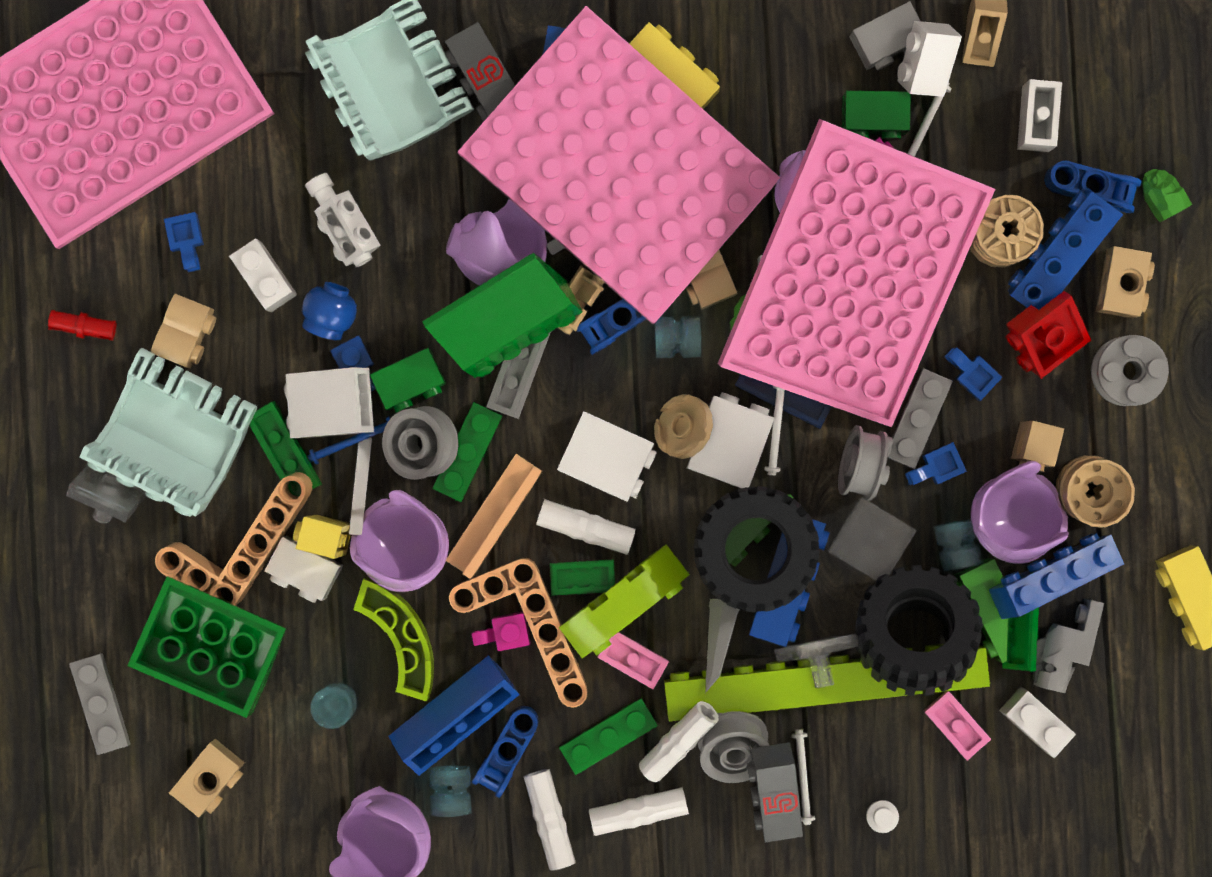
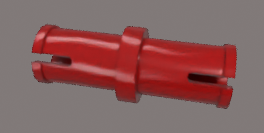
M51 310L48 319V330L74 333L78 338L91 336L113 341L117 323L114 320L109 321L89 317L88 313L83 312L80 315Z

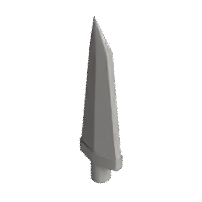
M710 599L705 693L721 675L737 614L740 609L728 606L720 599Z

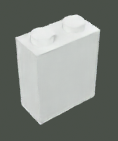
M352 367L285 374L284 393L288 402L287 427L290 431V438H312L374 432L369 368Z
M721 392L720 397H712L709 405L713 420L710 439L700 452L690 457L686 468L739 488L749 487L774 417L768 415L769 409L753 403L750 408L738 404L739 398Z
M583 411L557 470L628 502L630 496L636 499L644 482L638 479L643 467L650 468L657 452L652 450L653 442Z

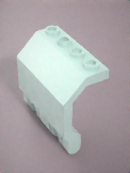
M401 0L390 6L380 16L342 36L322 41L315 35L305 41L310 49L305 54L314 70L319 68L325 78L320 81L322 88L329 99L334 96L339 106L335 110L338 119L343 127L349 125L354 137L350 138L353 148L358 156L364 154L368 160H374L401 151L447 127L452 122L474 110L468 96L461 98L466 93L462 86L456 87L438 97L434 88L451 81L456 76L453 68L448 69L451 64L445 56L439 40H434L436 38L434 30L425 31L411 40L408 39L405 32L422 24L427 19L423 11L419 12L422 7L418 0Z
M141 348L128 371L126 385L109 422L94 442L84 446L80 458L88 461L87 465L96 471H107L117 476L116 480L119 483L128 487L137 486L146 491L145 495L158 502H163L164 500L174 505V510L189 517L192 515L196 517L206 509L225 480L247 434L257 406L246 400H243L239 406L241 398L233 395L229 399L223 415L213 410L221 397L222 388L216 385L212 388L211 382L189 371H185L183 374L184 369L176 366L170 372L164 386L156 381L164 367L165 359L158 356L154 360V353Z

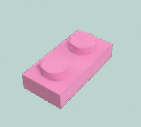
M620 632L611 637L609 641L612 644L601 652L597 658L649 688L654 689L669 660Z
M945 691L923 710L967 761L991 740L949 691Z

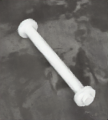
M948 83L946 92L951 91V87H949L950 83ZM942 96L934 97L907 154L915 157L943 99Z
M773 386L777 391L769 466L764 468L765 471H768V475H776V472H780V468L777 467L785 389Z
M797 729L791 736L796 738L803 814L801 821L803 825H809L811 821L815 820V816L810 814L804 737H808V735L803 733V729Z

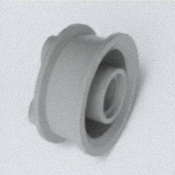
M1127 335L1109 340L1096 352L1091 365V377L1097 392L1108 402L1119 406L1143 405L1154 400L1164 389L1169 374L1168 361L1163 350L1151 339L1140 335ZM1127 362L1132 363L1136 370L1135 376L1131 380L1127 379L1123 373L1124 365Z
M422 406L402 410L391 417L383 432L382 447L388 464L397 474L407 479L417 480L439 475L452 465L458 451V435L453 422L444 412L434 407ZM418 437L422 440V449L418 446Z
M856 425L853 427L847 438L840 462L838 490L841 495H846L850 491L863 494L864 499L867 501H871L877 496L880 484L886 485L889 478L890 467L886 466L887 456H889L892 449V437H888L884 431H880L875 435L863 432L861 426Z
M747 712L717 713L719 716L718 722L698 741V747L701 751V767L709 777L720 782L739 783L748 781L747 763L753 762L751 748L770 746L767 742L768 731L766 725L758 716Z

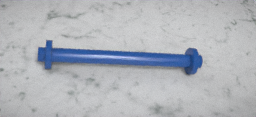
M390 417L386 418L387 422L374 427V432L359 433L317 452L313 449L309 450L310 454L307 456L310 463L314 461L315 465L319 464L318 459L384 432Z

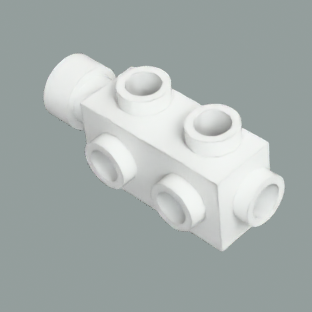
M323 173L305 184L311 197H315L320 204V207L314 211L318 218V228L329 236L334 245L333 253L338 260L343 261L345 266L354 263L356 267H360L373 258L371 253L381 245L349 190L336 195L332 189L334 185L327 173Z

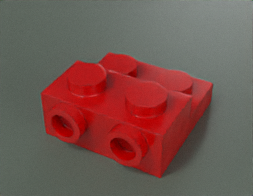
M1065 291L1040 310L1030 305L1006 324L1010 331L1005 336L1006 340L1013 349L1020 352V355L1016 357L1018 364L1025 372L1032 371L1041 379L1091 341L1072 296Z

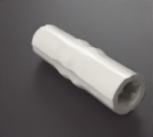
M544 499L536 523L538 526L565 534L573 539L583 540L588 544L598 545L626 555L629 552L636 530L606 520L598 515L589 514L583 510L573 509Z
M704 701L698 702L678 723L671 727L667 734L662 736L659 743L639 763L641 772L648 780L652 782L660 781L680 760L686 757L687 753L718 722L719 716L714 708Z
M550 769L525 775L524 781L530 798L533 817L537 824V832L542 841L549 870H558L575 864L566 821L562 814V807L558 801Z
M683 787L651 795H642L637 798L589 809L595 836L623 829L636 828L641 825H649L657 821L689 814Z

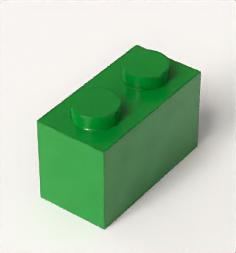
M846 91L843 95L842 128L869 138V135H882L883 140H901V135H906L910 131V94L908 92Z
M429 348L370 374L385 409L388 411L394 409L395 413L412 407L411 400L422 395L427 400L442 393L440 387L446 385V381Z

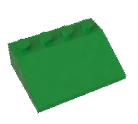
M532 253L422 322L425 328L462 370L476 378L488 375L494 370V366L502 361L517 357L521 350L530 344H536L545 340L548 337V333L556 328L571 324L576 319V316L583 311L567 281L535 253Z
M167 576L127 666L247 718L255 710L287 628Z

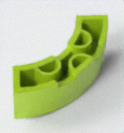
M666 544L647 557L609 590L575 613L559 629L581 658H584L592 651L597 656L612 644L609 641L611 637L633 622L660 599L666 596L669 600L683 589L680 583L690 574Z
M368 577L364 578L353 610L364 614L376 622L391 639L398 661L396 692L427 702L433 686L434 658L430 639L424 624L415 610L401 595L379 586Z

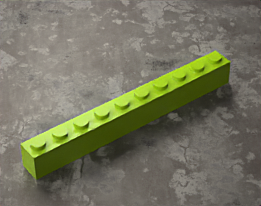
M944 644L927 645L924 652L935 650ZM979 645L975 661L971 669H967L966 676L960 682L953 681L952 688L946 691L990 687L985 647ZM849 655L830 656V662L817 663V658L797 660L798 665L786 667L784 661L766 663V669L753 670V665L735 666L734 672L721 673L720 677L706 693V670H702V676L689 677V672L671 673L670 679L664 680L668 721L681 720L700 701L710 704L717 713L732 711L752 713L908 695H905V689L897 687L895 692L886 688L887 682L883 679L877 682L871 677V667L865 669L860 658L849 660ZM938 687V688H935V692H934V693H936V692H942V691H940V689H939V687ZM915 691V695L923 694V691Z

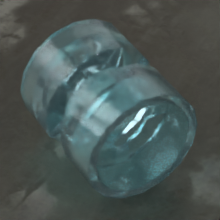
M682 316L680 321H675L673 317H660L655 322L656 358H674L676 353H680L683 358L701 357L700 316Z
M971 519L934 526L937 544L943 546V550L939 553L943 571L983 564L980 545L974 543L977 537L973 531Z
M341 682L331 683L319 690L313 697L311 714L320 726L327 729L339 728L355 714L358 707L357 696L348 685Z
M449 765L429 768V787L434 790V793L430 796V815L454 817L472 813L471 794L466 791L471 786V767ZM452 786V790H447V787Z

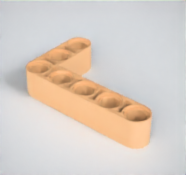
M295 472L278 483L224 569L181 542H174L162 548L156 554L155 565L157 569L166 577L174 578L236 606L243 600L278 546L281 538L285 535L312 492L310 478L306 474ZM290 481H296L300 484V496H294L290 493L288 489ZM273 507L283 511V523L276 522L272 518L271 511ZM256 534L263 535L266 538V549H261L255 544L254 538ZM169 551L178 555V566H174L169 562ZM239 561H244L249 565V575H244L239 571ZM196 569L205 573V584L199 583L195 579L194 572ZM222 587L229 588L232 591V601H227L222 597Z
M528 558L517 559L464 581L452 589L449 595L450 605L454 610L461 613L470 612L516 593L559 699L564 705L572 708L584 703L587 697L586 682L568 639L559 629L562 624L534 561ZM519 564H527L531 567L533 575L529 581L523 582L516 578L515 568ZM491 576L500 578L503 583L502 591L497 594L488 592L485 586L487 578ZM468 589L473 594L471 605L461 606L456 601L458 590ZM531 594H540L544 598L545 606L542 610L533 611L528 607L527 598ZM547 623L554 625L558 632L556 638L550 641L544 640L539 633L540 627ZM559 653L565 654L570 660V665L564 670H557L551 662L554 655ZM570 683L578 684L582 689L581 696L574 700L567 698L564 694L565 686Z

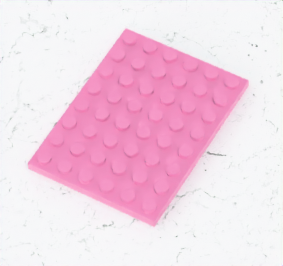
M90 0L0 57V160L57 249L64 247L275 114L203 0Z
M587 6L583 8L457 152L651 324H655L774 187L777 180L780 179L775 172Z
M819 119L720 356L718 365L892 427L995 189Z

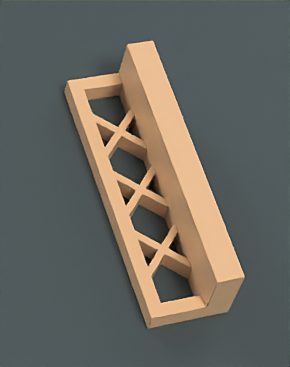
M515 454L446 561L462 571L463 575L472 579L543 471L518 454Z

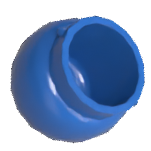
M325 282L324 286L312 288L303 300L302 314L304 320L302 327L319 337L341 340L344 331L352 326L357 314V305L354 299L348 295L349 289L332 282Z

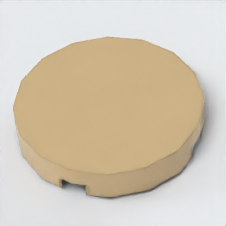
M686 394L671 398L661 408L662 414L660 419H656L654 425L655 440L659 448L669 456L680 459L693 457L704 448L710 439L713 428L712 413L708 405L700 398Z

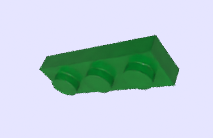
M273 401L258 409L249 426L279 479L282 480L290 474L301 472L310 478L312 490L323 485L298 440L290 438L287 421L277 403ZM290 481L288 485L290 493L294 496H300V484L296 481Z
M473 402L458 434L456 458L445 472L439 474L432 489L459 502L463 501L500 424L502 415Z
M641 697L559 746V749L574 774L577 775L654 729L658 724Z

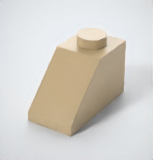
M971 0L967 16L962 63L994 67L1008 14L1007 0Z

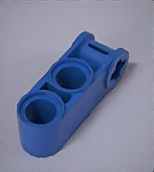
M1070 161L1056 163L1047 170L1044 176L1045 185L1051 192L1072 198L1079 191L1084 193L1087 189V179L1093 178L1099 184V191L1096 194L1124 213L1134 212L1135 207L1132 204L1135 192L1142 182L1140 179L1132 176L1115 174ZM1056 170H1063L1067 173V185H1062L1056 181Z
M622 299L601 313H597L579 324L577 332L583 334L591 347L589 352L591 355H594L647 319ZM620 308H626L632 314L631 321L625 326H619L614 321V314ZM591 328H594V330L596 331L597 335H598L599 338H600L599 341H598L597 338L595 337V335H594V333L592 332Z
M520 706L512 712L488 757L484 759L477 771L472 784L477 785L479 783L495 792V796L500 799L513 775L516 765L537 729L538 715L533 708ZM520 714H527L531 717L533 725L527 730L519 729L515 724V718ZM504 742L513 743L517 748V754L511 758H506L501 755L499 746Z

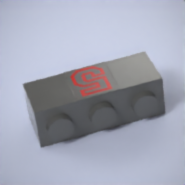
M479 22L445 40L448 48L445 51V56L453 69L459 67L464 78L459 81L469 97L475 95L480 105L476 107V110L484 122L515 85Z
M790 742L751 748L753 762L747 763L750 782H755L756 786L750 787L753 807L758 806L759 810L753 811L756 830H762L765 843L803 837L796 768Z

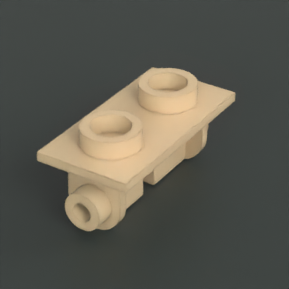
M582 266L579 267L568 285L583 312L577 315L571 324L565 327H558V329L568 335L573 330L577 331V327L587 313L584 310L586 304L592 306L599 293L604 290L602 287L604 281Z

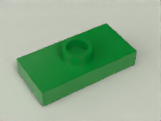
M614 559L550 563L551 595L606 592L615 585Z
M1039 607L1020 617L1008 618L1007 661L1002 663L1003 669L1036 671Z

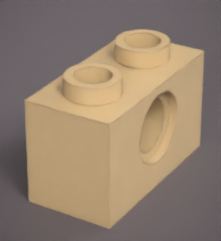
M1116 246L1106 250L1096 312L1133 319L1140 317L1141 313L1146 311L1149 294L1145 293L1147 281L1152 279L1155 266L1154 262H1151L1152 253ZM1123 275L1129 276L1133 281V288L1130 292L1125 291L1121 287L1120 280Z
M1037 421L1020 422L1011 459L1020 461L1019 465L1028 461H1036L1041 465L1039 471H1044L1045 467H1055L1064 428Z
M214 739L201 752L169 794L197 817H200L206 811L211 814L223 800L219 796L226 786L232 789L242 777L243 773L239 770L245 762L218 740ZM204 772H210L215 775L217 779L216 787L211 788L203 783L202 776Z

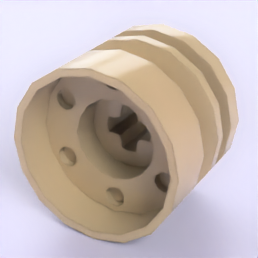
M1003 195L992 199L970 246L971 252L980 262L991 267L1005 268L1028 258L1037 250L1043 238L1044 223L1039 210L1031 201L1018 195ZM1010 223L1013 226L1010 230L1012 234L1006 237L1003 234L1005 230L1003 226Z
M1084 455L1071 460L1061 469L1056 480L1058 499L1065 512L1069 516L1092 527H1107L1118 523L1129 513L1134 503L1135 487L1129 473L1121 465L1099 456ZM1089 483L1097 485L1093 489L1095 493L1093 496L1086 493L1089 490Z

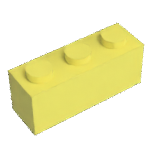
M648 22L629 44L704 109L719 93L720 86L717 84L719 79L709 69L704 68L701 70L693 62L695 57L685 47L681 46L678 49L670 41L672 36L662 26L657 25L654 27Z
M320 515L305 516L302 522L298 521L295 526L293 540L297 541L296 549L332 559L345 556L351 538L349 534L350 523Z
M1189 545L1156 560L1159 569L1155 570L1160 584L1163 587H1167L1172 598L1169 599V604L1173 613L1177 617L1180 616L1185 628H1182V633L1185 640L1190 646L1193 645L1194 648L1204 651L1212 647V574L1199 546Z

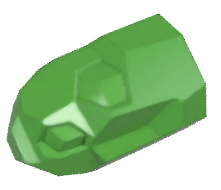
M1152 169L1144 174L1142 182L1144 199L1159 222L1192 205L1184 188L1179 185L1174 176L1165 170Z

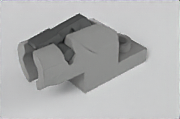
M1084 598V603L1079 604L1075 615V622L1078 623L1077 629L1053 623L1048 629L1046 637L1037 640L1036 671H1033L1034 685L1066 693L1068 683L1075 670V667H1072L1073 662L1087 666L1090 664L1104 603Z

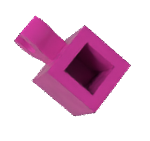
M523 611L493 617V628L472 633L474 646L496 641L498 651L528 646L531 643L527 620Z

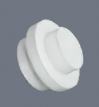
M879 800L870 805L867 810L866 819L874 831L887 833L892 831L898 824L899 813L891 802Z

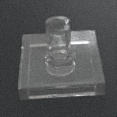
M86 465L69 485L66 496L94 508L93 518L100 523H109L113 517L126 523L146 497V491L137 486H125L116 480L117 476L107 471H96Z
M860 497L828 549V552L877 581V578L883 574L890 575L917 530L865 500L863 497Z
M857 633L828 637L774 650L777 662L804 658L809 660L815 688L834 685L828 658L831 652L858 647L859 642Z

